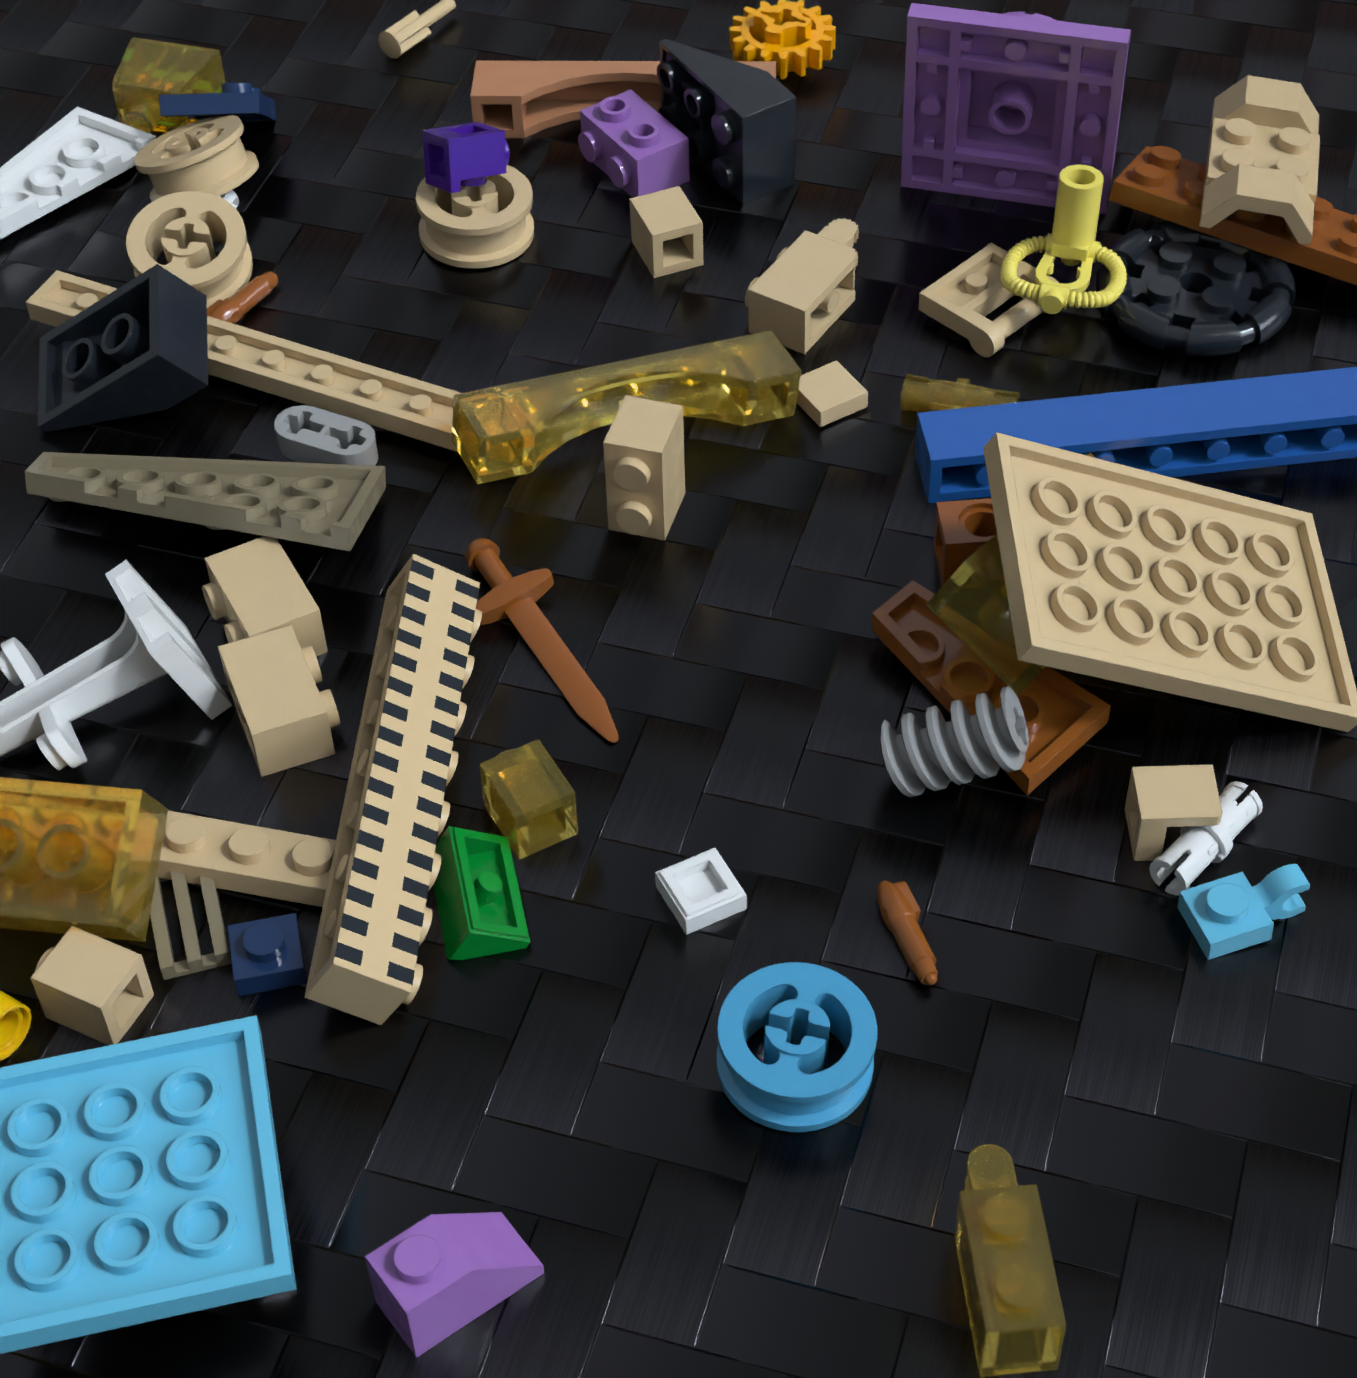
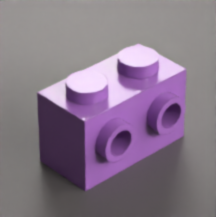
M631 89L616 96L607 97L597 104L580 110L581 133L578 136V143L583 156L588 162H593L610 177L616 187L625 190L632 198L677 187L690 181L689 138Z

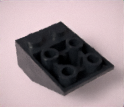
M668 39L659 41L660 64L657 66V77L661 85L662 107L659 108L658 113L689 138V155L692 160L699 162L715 177L717 183L722 188H726L742 204L795 184L796 96L768 71Z

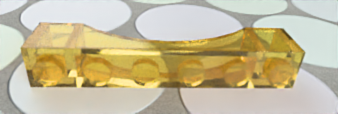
M772 330L455 394L453 398L452 442L476 483L482 484L532 473L549 454L567 441L592 429L612 424L625 395L682 405L683 416L719 420L740 426L793 416L802 370Z

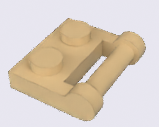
M993 243L987 245L919 293L918 310L967 338L975 352L983 357L992 356L1004 347L1007 337L1040 313H1046L1038 305V300L1033 301L1032 299L1024 298L993 321L985 317L1015 295L1004 288L1000 279L1002 261L1008 252ZM1022 260L1017 269V277L1037 285L1035 282L1036 268ZM1047 275L1049 279H1051V280L1054 281V282L1059 283L1056 279H1054L1053 277Z

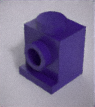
M480 122L422 130L426 184L449 193L461 192L460 186L484 185L487 183V176L507 173L506 166L509 163L510 151L505 139L504 130Z

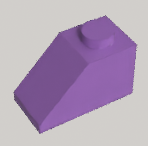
M502 1212L431 1214L365 1256L375 1301L416 1358L544 1274L542 1263Z

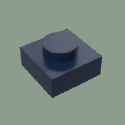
M296 913L228 925L233 976L238 997L307 984L301 935Z

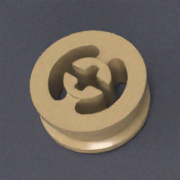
M234 115L204 118L171 130L144 146L134 157V163L140 173L149 175L154 187L150 192L151 201L153 202L162 196L182 191H201L221 196L247 181L257 171L259 162L255 153L245 150L240 136L244 131V126L241 119Z
M509 165L506 166L507 173L487 176V183L484 185L460 186L461 192L449 193L426 184L424 178L416 191L417 209L422 217L419 223V238L424 250L442 263L461 268H488L517 258L528 249L534 237V221L530 214L533 203V191L529 180L520 171Z
M182 191L162 196L149 203L135 216L127 232L126 249L134 268L135 277L158 264L207 296V308L219 299L224 301L226 298H230L248 284L250 280L253 260L247 242L243 219L233 205L214 194L201 191ZM213 242H220L224 245V248L217 257ZM163 250L168 263L166 265L156 262Z

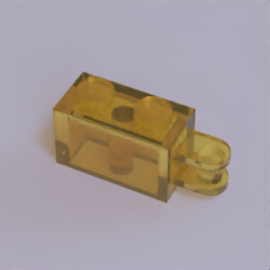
M993 1144L978 1146L968 1157V1175L965 1180L964 1191H960L954 1238L979 1375L984 1377L1057 1370L1066 1322L1037 1184L1018 1186L1013 1160L1010 1154L1002 1147Z

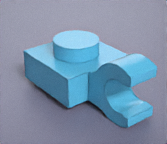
M1298 864L1285 865L1272 871L1259 884L1253 887L1248 882L1244 873L1239 872L1180 891L1178 909L1206 958L1210 960L1271 940L1274 927L1272 920L1290 918L1305 911L1306 905L1298 893L1309 890L1310 884Z

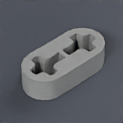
M307 405L287 408L277 415L274 421L278 449L283 456L300 463L376 466L379 459L375 431L370 425L362 421Z

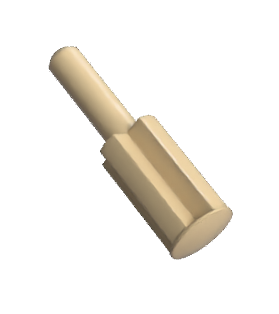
M441 0L421 15L414 10L380 33L378 41L382 51L393 59L403 55L431 35L432 32L428 27L456 8L455 1Z

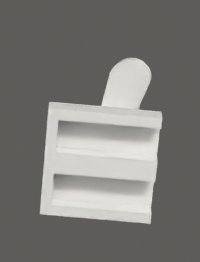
M127 560L105 574L125 610V617L121 627L110 638L45 676L32 655L19 640L12 637L1 643V671L12 684L18 686L23 683L25 687L0 701V757L36 739L44 756L57 770H61L67 765L75 768L87 762V758L70 722L166 674L172 677L211 720L230 708L232 704L186 625Z

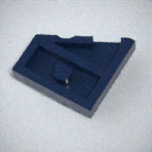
M251 83L221 84V93L159 95L160 116L162 117L187 116V119L201 120L213 116L234 115L239 117L242 122L276 121L275 100L262 94L260 88H253Z

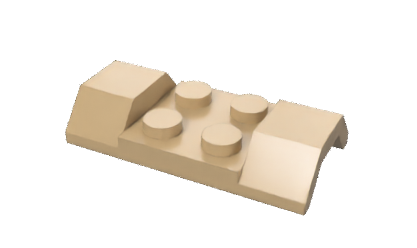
M1247 75L1215 97L1212 107L1200 227L1211 228L1240 209L1282 216L1298 243L1310 245L1313 235L1314 203L1317 197L1319 114L1300 83Z

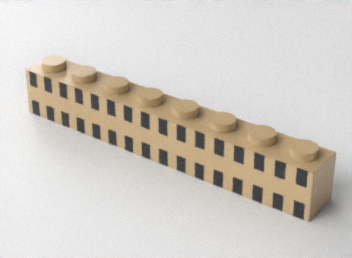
M415 554L410 557L386 592L305 992V998L382 1025L401 1003L408 1005L414 999L422 980L423 966L417 964L416 961L419 946L424 941L432 921V910L426 907L428 891L433 886L441 866V855L435 853L437 838L443 831L450 812V803L444 801L445 788L452 779L458 763V752L453 751L452 747L454 737L461 728L467 710L466 703L461 702L460 699L462 689L468 682L474 667L475 659L474 656L468 654L469 646L478 631L482 619V611L476 609L479 582Z

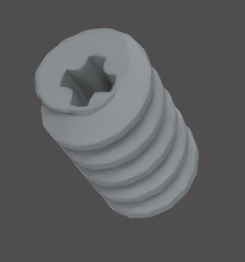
M1011 686L1001 688V708L995 709L986 693L977 694L975 715H970L961 699L952 701L950 707L951 721L948 722L945 721L937 706L929 707L926 710V728H921L912 712L902 715V734L899 735L891 723L884 719L881 726L882 754L886 769L897 788L906 796L914 797L923 794L926 787L937 791L947 788L950 781L958 785L971 782L975 773L984 779L996 776L1000 767L1007 772L1020 770L1025 762L1029 735L1022 707Z

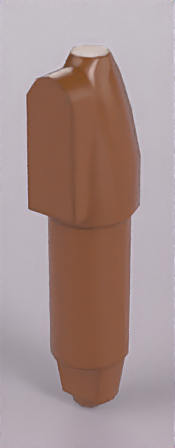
M268 271L260 276H256L230 298H226L224 301L219 299L207 308V316L236 324L243 318L245 313L267 297L277 286V274Z
M884 880L880 882L877 887V896L881 916L886 927L893 933L910 970L923 985L935 984L938 974L935 966L936 958L918 924L921 910L905 881L891 883Z

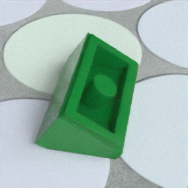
M448 826L436 844L435 853L441 855V866L433 884L447 959L467 960L526 949L530 944V938L508 837Z

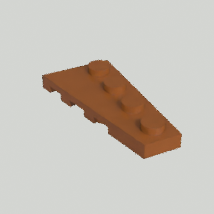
M914 580L872 613L871 630L950 714L951 702L961 699L970 715H975L976 695L981 693L988 695L995 709L1001 708V688L1011 686L1019 699L1024 713L1029 735V745L1022 768L1012 772L1004 771L1027 796L1108 723L1111 707L1109 704L1051 667L1018 660L1016 646Z

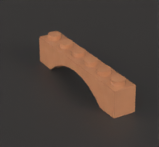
M476 61L470 94L473 122H480L504 130L505 138H526L544 129L580 120V110L597 104L607 97L616 96L630 89L658 112L659 108L662 107L661 85L657 77V66L660 64V61ZM737 61L768 71L776 79V61Z

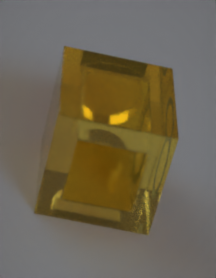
M539 739L516 749L506 750L495 758L480 764L484 806L504 837H508L509 844L519 860L578 834L575 791Z

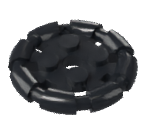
M1167 220L1155 222L1152 224L1151 230L1146 232L1141 228H1136L1122 236L1109 248L1117 253V256L1123 261L1127 273V284L1122 294L1114 303L1102 308L1108 317L1118 319V327L1124 333L1149 347L1164 351L1165 347L1185 350V356L1217 357L1236 354L1240 352L1243 345L1250 344L1256 347L1270 339L1285 325L1291 315V305L1295 301V282L1291 270L1284 260ZM1199 247L1218 250V252L1199 249ZM1154 251H1158L1159 255L1157 256ZM1103 264L1096 274L1097 292L1105 289L1110 282V272ZM1195 289L1203 293H1192L1186 290Z

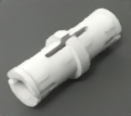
M1238 781L1230 782L1219 796L1223 811L1220 824L1215 826H1182L1180 829L1181 836L1160 857H1157L1150 864V874L1155 883L1160 886L1176 870L1174 873L1176 878L1166 887L1165 891L1177 896L1180 891L1189 889L1190 884L1211 862L1220 863L1233 848L1232 840L1252 819H1255L1262 812L1263 805L1258 794L1252 790L1237 806L1236 799L1246 790L1248 785Z

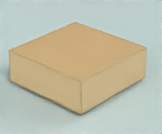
M837 360L796 377L789 382V396L820 427L868 407V391Z

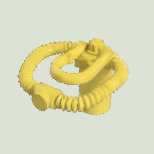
M1078 164L1062 169L1059 173L1052 234L1048 233L1044 238L1043 236H1038V238L1033 236L1032 239L1022 240L1008 251L1002 261L1000 279L1004 288L1021 298L1032 299L1033 301L1038 300V305L1046 313H1059L1061 309L1066 310L1068 305L1069 307H1074L1075 305L1076 308L1081 307L1084 309L1102 308L1111 305L1119 298L1127 284L1126 268L1121 258L1111 249L1102 247L1100 242L1095 241L1104 181L1103 174L1098 169ZM1044 250L1045 253L1035 271V282L1037 285L1018 278L1017 269L1023 258L1038 251L1042 253ZM1056 257L1061 258V262L1068 266L1078 265L1082 261L1081 267L1077 268L1076 281L1063 284L1048 278L1047 274H1053ZM1097 260L1108 268L1111 276L1110 282L1101 291L1084 292L1090 284L1092 264Z

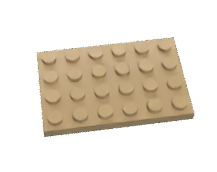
M997 432L983 447L1018 660L1349 732L1357 725V689L1311 513Z

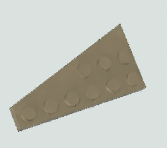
M43 452L24 471L27 494L48 497L52 501L83 503L200 524L213 530L228 529L351 551L386 489L385 466Z

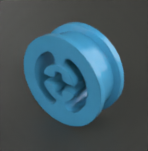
M787 962L770 965L749 974L736 984L727 995L718 1017L717 1073L723 1091L741 1113L756 1123L775 1130L809 1132L838 1123L861 1104L869 1090L873 1076L874 1054L877 1044V1022L871 1004L853 982L836 971L823 966L802 962ZM765 1026L764 1059L762 1063L750 1051L746 1043L756 1031ZM830 1031L841 1042L846 1053L837 1063L824 1070L827 1062Z

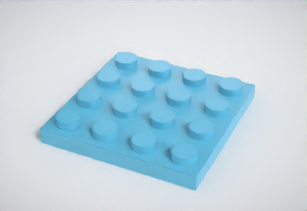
M257 1015L0 1067V1354L296 1290L263 1041Z

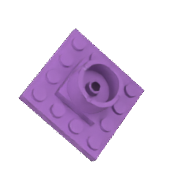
M911 3L907 15L901 186L1055 207L1061 170L1071 165H1088L1098 169L1103 174L1104 181L1099 214H1107L1131 30L1056 21L1051 17L1038 13L1033 15L1025 14V11L999 14Z

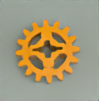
M763 0L760 1V7L757 10L745 7L743 8V16L733 17V27H730V50L733 51L734 61H776V75L780 79H786L788 72L794 71L802 77L806 76L807 67L820 70L822 69V60L831 61L833 58L836 26H832L831 15L821 16V7L819 6L806 9L804 8L803 0L797 2L778 0L777 5L771 6Z

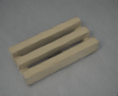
M141 866L163 979L166 980L232 964L214 878L199 876L214 953L202 956L185 873L170 871L187 960L175 962L160 882L169 879L158 878L156 868Z

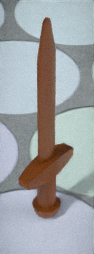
M478 538L472 541L465 552L466 562L471 570L480 571L492 588L476 604V609L482 611L480 625L509 618L576 714L608 742L616 743L619 740V735L604 697L535 603L554 585V579L550 570L547 568L538 569L512 577L499 559L500 549L493 541L487 538Z

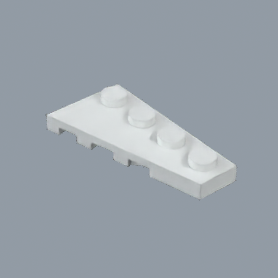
M76 107L0 167V239L134 167V157L144 146L156 139V136Z

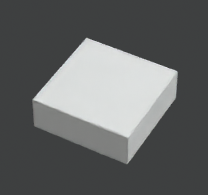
M716 848L655 872L656 888L686 935L747 909L746 893Z

